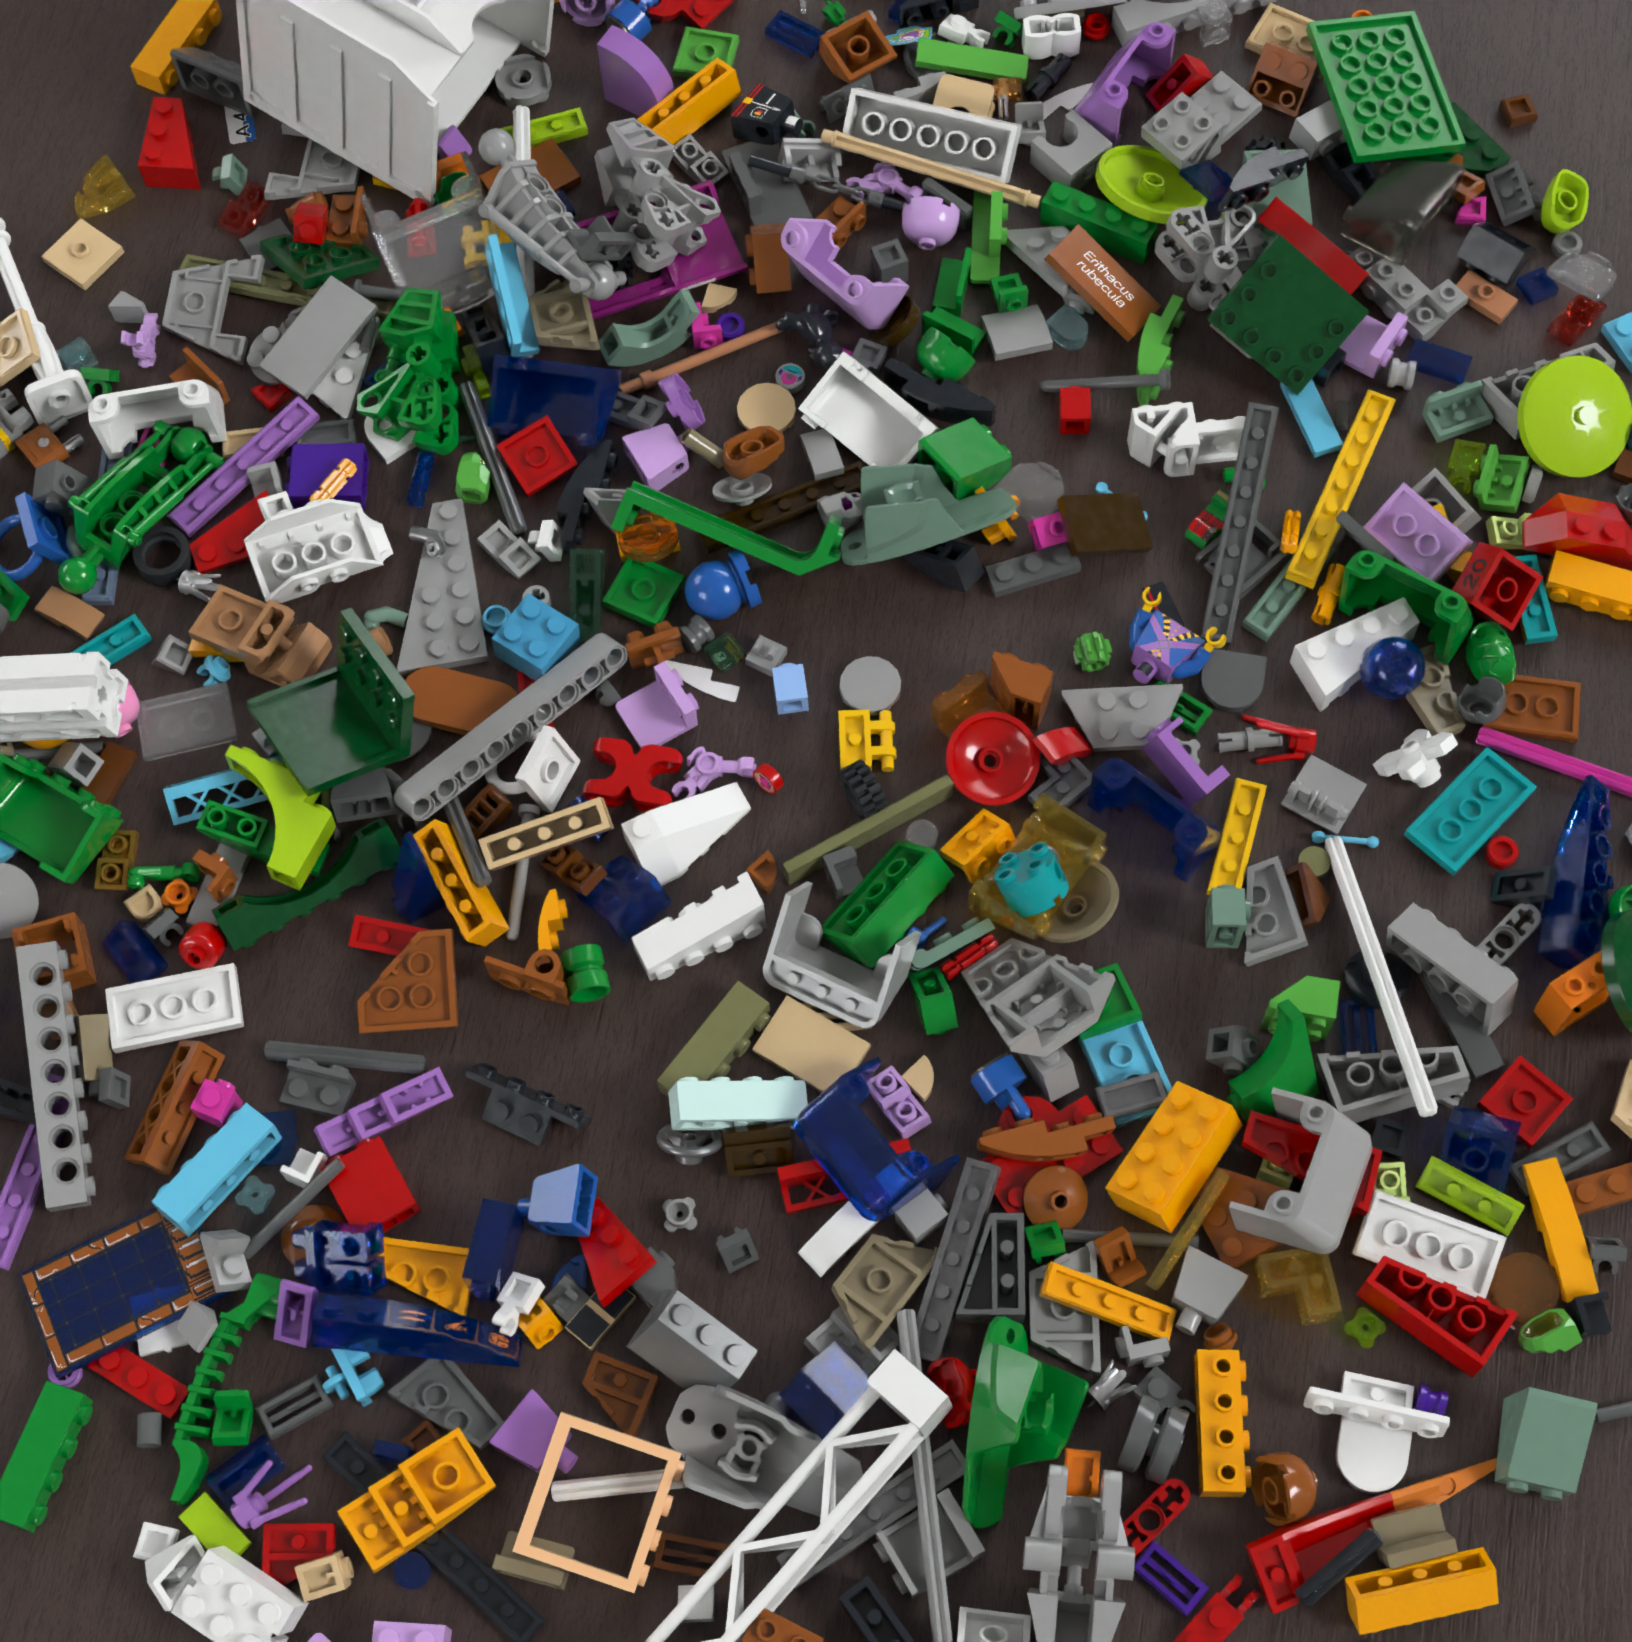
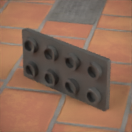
M749 141L722 151V158L753 225L785 223L786 225L789 218L813 219L796 182H783L780 175L748 166L751 154L779 163L780 146L778 143L768 145Z

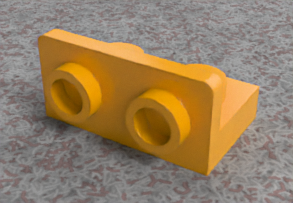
M983 808L940 849V852L944 859L965 872L969 882L976 884L989 873L1003 855L1011 852L1017 845V840L1009 823Z

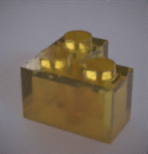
M1298 1248L1258 1255L1253 1267L1261 1298L1294 1293L1302 1326L1335 1321L1339 1317L1342 1308L1328 1254H1318Z

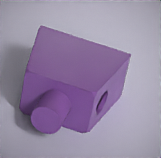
M531 1389L489 1442L498 1452L540 1473L559 1418L543 1399ZM569 1431V1434H568V1436H567L565 1445L568 1443V1441H569V1440L571 1439V1437H572V1434H571L570 1431ZM564 1445L557 1468L566 1474L575 1465L578 1456Z

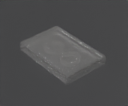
M226 682L139 701L140 711L137 721L145 761L238 740L229 687Z

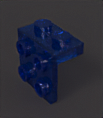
M620 855L608 863L607 867L604 868L607 875L587 896L577 893V897L583 904L602 916L616 937L625 944L672 901L653 874L625 855Z

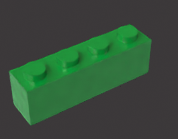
M1053 181L1041 201L1039 223L1049 227L1065 226L1070 232L1079 224L1103 249L1142 265L1145 264L1155 246L1159 223L1133 216L1116 205L1059 182Z
M46 1381L0 1480V1521L34 1533L36 1527L43 1523L48 1511L47 1502L52 1492H56L62 1482V1469L66 1460L72 1458L77 1449L78 1440L76 1438L81 1427L85 1426L92 1416L93 1407L91 1405L93 1400L85 1394Z

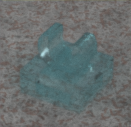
M81 336L56 351L67 370L75 369L81 373V367H93L99 363Z

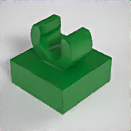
M1000 10L994 20L1001 26L994 30L993 37L999 41L1003 34L1008 33V38L1004 44L1011 48L1015 44L1016 36L1022 39L1023 24Z
M81 367L83 379H91L87 383L90 394H95V388L98 384H101L103 388L102 394L112 393V386L108 381L119 382L120 370Z
M1057 1220L1024 1227L1028 1248L1032 1259H1035L1037 1264H1042L1041 1257L1053 1255L1054 1259L1061 1256L1060 1253L1066 1252L1065 1241Z

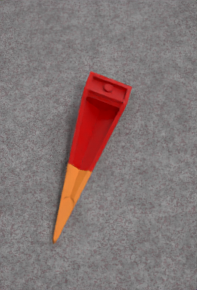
M1497 1458L1275 1528V1532L1245 1544L1269 1610L1276 1614L1299 1604L1300 1602L1295 1595L1296 1589L1365 1530L1372 1529L1370 1522L1372 1518L1434 1502L1441 1504L1494 1471Z

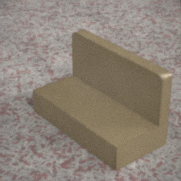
M1435 1502L1374 1517L1370 1521L1372 1530L1377 1531L1383 1540V1545L1377 1550L1378 1559L1389 1569L1458 1552L1455 1538L1445 1531L1440 1505Z
M508 1531L501 1555L496 1554L492 1569L498 1574L564 1591L570 1571L512 1552L518 1532ZM532 1537L531 1545L572 1559L574 1558L575 1549L573 1547Z

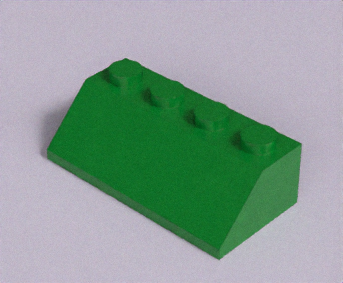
M898 840L821 925L823 930L822 937L852 961L873 968L878 960L886 955L895 942L904 937L910 925L925 913L927 906L937 895L946 889L947 884L955 875L935 849Z

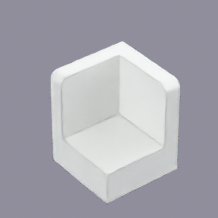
M300 1148L291 1166L282 1165L279 1171L288 1182L305 1188L321 1172L320 1169L326 1166V1162L329 1159L319 1151L315 1155Z

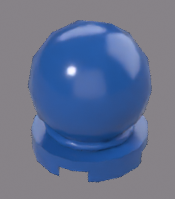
M737 549L727 552L728 560L726 562L719 560L702 562L691 571L685 582V598L691 610L704 619L722 620L735 614L742 602L747 604L750 609L762 603L757 584L751 585L745 573L750 567L741 550Z

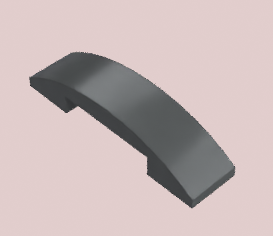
M579 369L575 371L560 389L563 395L587 411L607 421L632 429H651L667 410L665 402L647 395H643L641 399L604 386L600 377Z

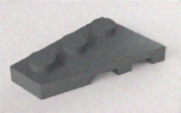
M443 1348L387 1392L388 1396L449 1433L459 1427L469 1444L479 1451L490 1444L489 1441L505 1423Z

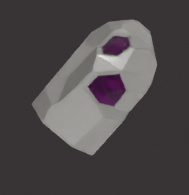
M841 492L832 496H824L817 500V509L825 527L831 514L843 518L841 527L845 529L857 525L863 519L860 493Z

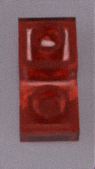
M248 180L237 201L235 202L230 199L217 225L243 237L260 220L273 200H265V187Z
M1583 289L1569 302L1565 311L1550 323L1546 332L1568 347H1572L1595 323L1608 305L1600 301L1597 296Z

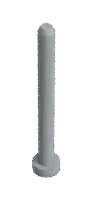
M532 804L519 805L518 816L522 817L521 824L538 819L540 817V807ZM529 858L517 862L515 865L508 916V926L510 929L506 931L507 939L515 941L519 937Z

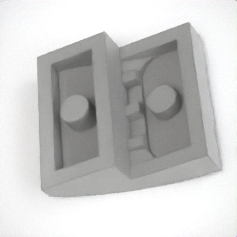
M1038 305L1027 306L1013 312H998L981 316L983 329L987 332L986 339L991 345L995 361L1051 350L1053 348V341L1048 326Z
M840 1306L832 1312L828 1320L806 1337L803 1343L850 1393L863 1383L894 1349L897 1350L900 1346L899 1335L889 1326L869 1354H867L863 1350Z

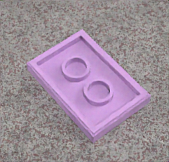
M1404 482L1363 526L1402 565L1436 583L1473 543L1472 540Z

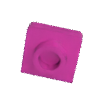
M695 302L700 314L691 324L694 349H709L722 344L721 325L709 326L708 313H702L701 303Z

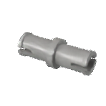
M1252 727L1245 728V731L1217 733L1218 752L1223 753L1246 749L1247 752H1254L1255 748L1283 746V738L1278 732L1267 729L1253 730Z

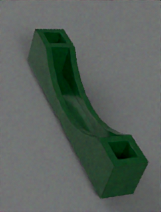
M380 817L353 832L348 846L337 862L322 876L303 886L300 891L294 890L274 896L239 894L211 911L233 950L236 951L239 948L246 949L254 945L258 938L266 933L280 931L286 926V922L295 917L301 918L309 915L315 910V906L324 901L331 902L342 896L344 890L353 885L361 886L367 883L373 874L381 870L387 871L394 868L405 855L383 817Z

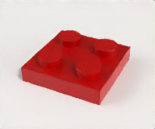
M548 415L496 445L528 498L579 467Z
M1520 1055L1476 1106L1530 1150L1574 1098Z

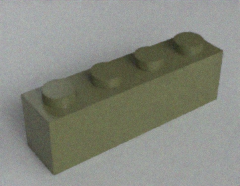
M737 981L657 1079L659 1091L669 1098V1090L681 1078L696 1077L698 1081H710L716 1077H726L731 1069L729 1064L736 1056L741 1057L748 1050L751 1044L750 1038L756 1031H763L771 1019L769 1002L740 981Z

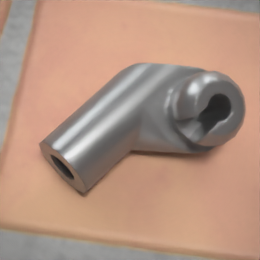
M414 525L411 527L409 532L410 540L425 543L426 552L430 557L440 558L444 555L446 544L438 530Z

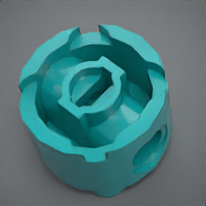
M1038 842L1029 849L1017 854L1016 852L1006 853L999 859L1001 866L997 869L994 879L1013 915H1015L1016 911L1020 917L1040 914L1056 905L1053 899L1060 895L1061 899L1067 895L1069 890L1068 881L1053 850L1049 849L1045 842Z

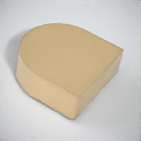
M150 883L123 901L134 918L142 923H149L163 911L164 907L159 895Z

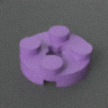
M677 373L667 376L658 382L662 392L669 398L665 402L669 412L674 418L680 416L685 429L690 427L696 430L705 423V417L697 399L693 401L689 394L691 389Z

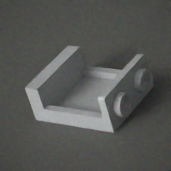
M949 1488L936 1495L946 1579L985 1555V1548L970 1523L966 1521L964 1513ZM917 1509L885 1530L880 1529L875 1532V1538L878 1542L873 1544L883 1563L889 1561L896 1573L891 1577L901 1595L908 1592L912 1600L927 1591Z

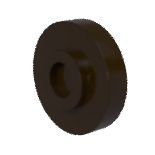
M904 295L887 325L878 330L876 337L875 329H868L869 336L875 343L887 347L901 342L913 331L920 317L918 305L909 296Z

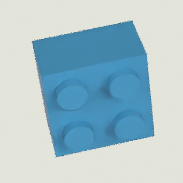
M529 593L491 638L496 657L535 681L569 656L581 641L578 623Z

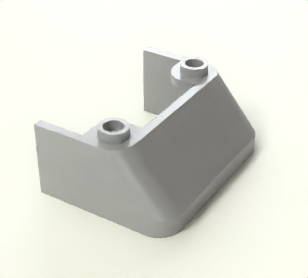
M806 881L785 894L763 966L764 978L768 984L858 1027L870 1028L882 1019L906 980L921 932L915 930L896 943L893 954H886L881 957L876 964L875 970L865 967L820 946L823 934L822 926L815 917L804 912L813 883Z
M1273 1087L1271 1095L1277 1117L1301 1123L1305 1130L1320 1135L1300 1194L1288 1190L1277 1191L1269 1197L1264 1210L1231 1201L1229 1210L1235 1229L1314 1253H1331L1340 1244L1372 1153L1371 1137L1366 1130L1329 1103Z

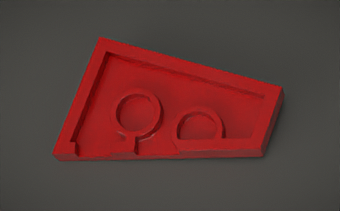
M597 1197L594 1202L590 1236L578 1238L599 1302L605 1308L657 1262L603 1201Z

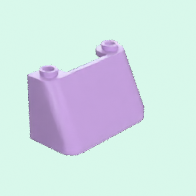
M789 218L781 234V244L802 276L865 328L881 329L885 327L908 290L909 285L900 278H892L888 283H872L862 275H850L834 261L840 250L837 245H834L832 233H835L837 229L835 225L827 219Z

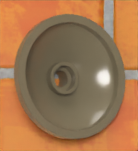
M1072 859L1059 863L1069 884L1067 895L1063 899H1061L1060 895L1053 899L1056 905L1049 910L1026 917L1032 930L1040 937L1057 943L1079 941L1099 931L1113 916L1119 901L1117 881L1106 866L1089 859Z

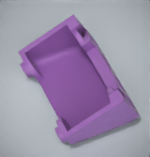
M1159 22L1148 24L1114 54L1074 109L1076 113L1112 142V148L1119 146L1121 143L1122 135L1119 134L1122 107L1128 99L1127 87L1133 82L1144 88L1147 81L1151 79H1158L1159 81L1171 68L1176 29Z

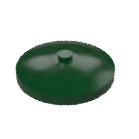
M1632 910L1616 913L1608 919L1602 935L1601 956L1605 982L1612 1003L1623 1024L1632 1033Z

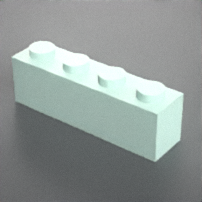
M757 1076L747 1077L742 1081H730L729 1077H716L710 1081H698L696 1077H685L679 1079L668 1092L672 1131L723 1130V1128L781 1121H789L790 1129H800L809 1119L805 1080H794L790 1076L778 1077L771 1081H762V1078Z

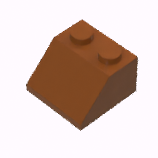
M868 11L820 36V56L832 74L847 83H851L897 58L896 52Z

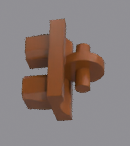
M666 620L657 623L653 627L655 633L653 635L644 637L642 632L638 630L628 633L626 635L627 644H625L632 670L643 666L658 665L666 660L675 658L677 654L683 653L684 648L678 627H672Z

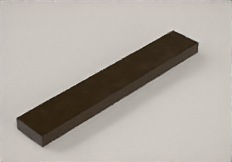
M860 460L845 466L844 474L817 481L812 479L718 517L756 534L764 533L817 512V500L824 496H832L841 492H857L861 494V469L864 466ZM697 532L708 554L729 547L727 544Z

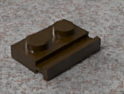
M789 1121L723 1128L728 1178L775 1173L779 1167L794 1164Z

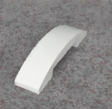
M895 1160L837 1211L801 1248L798 1254L822 1278L846 1255V1252L893 1207L896 1208L919 1184Z

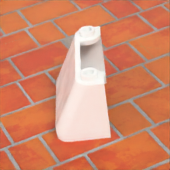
M844 351L798 408L804 413L801 418L814 429L819 425L827 430L869 466L911 464L918 457V441L923 437L940 431L935 424Z
M187 380L102 394L92 399L88 407L89 423L109 460L123 458L125 446L129 442L138 443L137 430L152 428L155 422L159 420L169 425L193 421L194 428L199 429L201 432L202 430L207 432L212 443L227 441L224 403L221 395L214 387L200 380Z

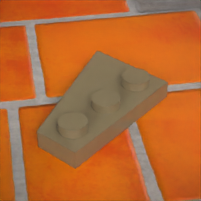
M1435 643L1390 661L1386 667L1426 729L1429 730L1431 736L1441 732H1448L1453 735L1462 732L1466 725L1463 717L1458 713L1457 695L1452 691L1449 681L1451 675L1449 667L1434 659Z

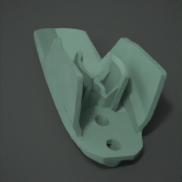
M914 463L865 466L861 469L860 483L864 526L849 533L841 541L842 559L844 564L855 566L884 561L920 551L1003 521L1016 511L1017 504L1001 488L958 500L943 483L932 465Z

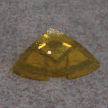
M107 154L100 158L83 178L85 181L82 188L84 195L79 191L76 193L75 210L81 219L94 217L118 208L136 196Z

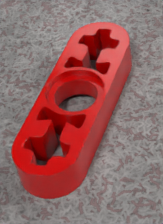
M1179 1479L1166 1480L1163 1486H1159L1123 1522L1126 1538L1133 1532V1530L1127 1528L1129 1524L1133 1525L1137 1534L1146 1538L1143 1543L1139 1537L1131 1543L1130 1547H1135V1558L1188 1505L1190 1490L1183 1481ZM1169 1488L1171 1491H1174L1178 1488L1182 1492L1179 1497L1182 1503L1172 1502L1165 1509L1166 1512L1171 1514L1166 1518L1163 1510L1158 1505L1153 1504L1152 1501L1157 1499L1158 1504L1161 1505L1168 1496L1166 1489ZM1152 1511L1158 1516L1159 1526L1155 1530L1148 1531L1141 1527L1139 1516L1142 1512Z

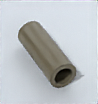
M689 427L681 436L680 443L718 469L724 465L723 450L692 428Z

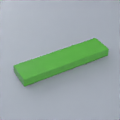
M919 37L915 67L1025 85L1029 56Z

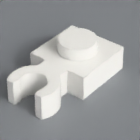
M950 14L940 24L937 33L958 44L963 45L966 42L970 46L983 48L984 44H988L991 35L985 30L975 29V24L967 21L965 17Z

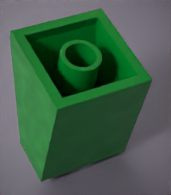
M973 417L923 437L918 441V464L932 465L943 483L958 500L977 495L975 491L981 486L986 491L1011 473L1012 454L1004 444L1000 445L993 438L988 427L984 424L980 425Z

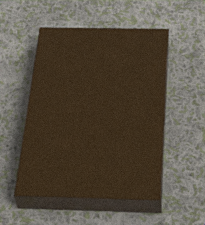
M1138 492L1062 495L1057 499L1071 556L1148 552L1153 548Z

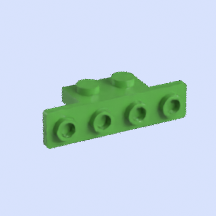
M974 190L971 283L990 284V278L999 277L1001 245H1007V227H1002V221H1007L1008 203H1003V191H991V195Z

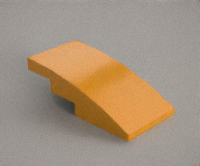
M458 1427L399 1464L396 1471L370 1486L367 1493L337 1512L375 1574L459 1516L493 1490L496 1485Z

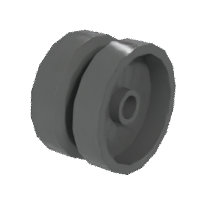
M1142 1394L1116 1467L1133 1474L1139 1469L1144 1454L1150 1456L1144 1472L1147 1480L1163 1486L1171 1465H1175L1185 1437L1183 1432L1190 1412L1172 1406L1167 1409L1160 1425L1156 1423L1161 1408L1160 1400Z

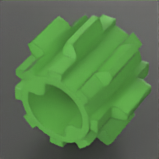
M1085 633L1076 639V645L1073 646L1075 650L1073 655L1076 665H1081L1083 671H1099L1109 665L1112 649L1109 639H1104L1102 633Z

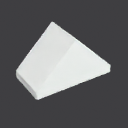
M195 1535L187 1536L145 1561L147 1583L165 1611H170L175 1606L188 1583L196 1581L191 1577L206 1552Z

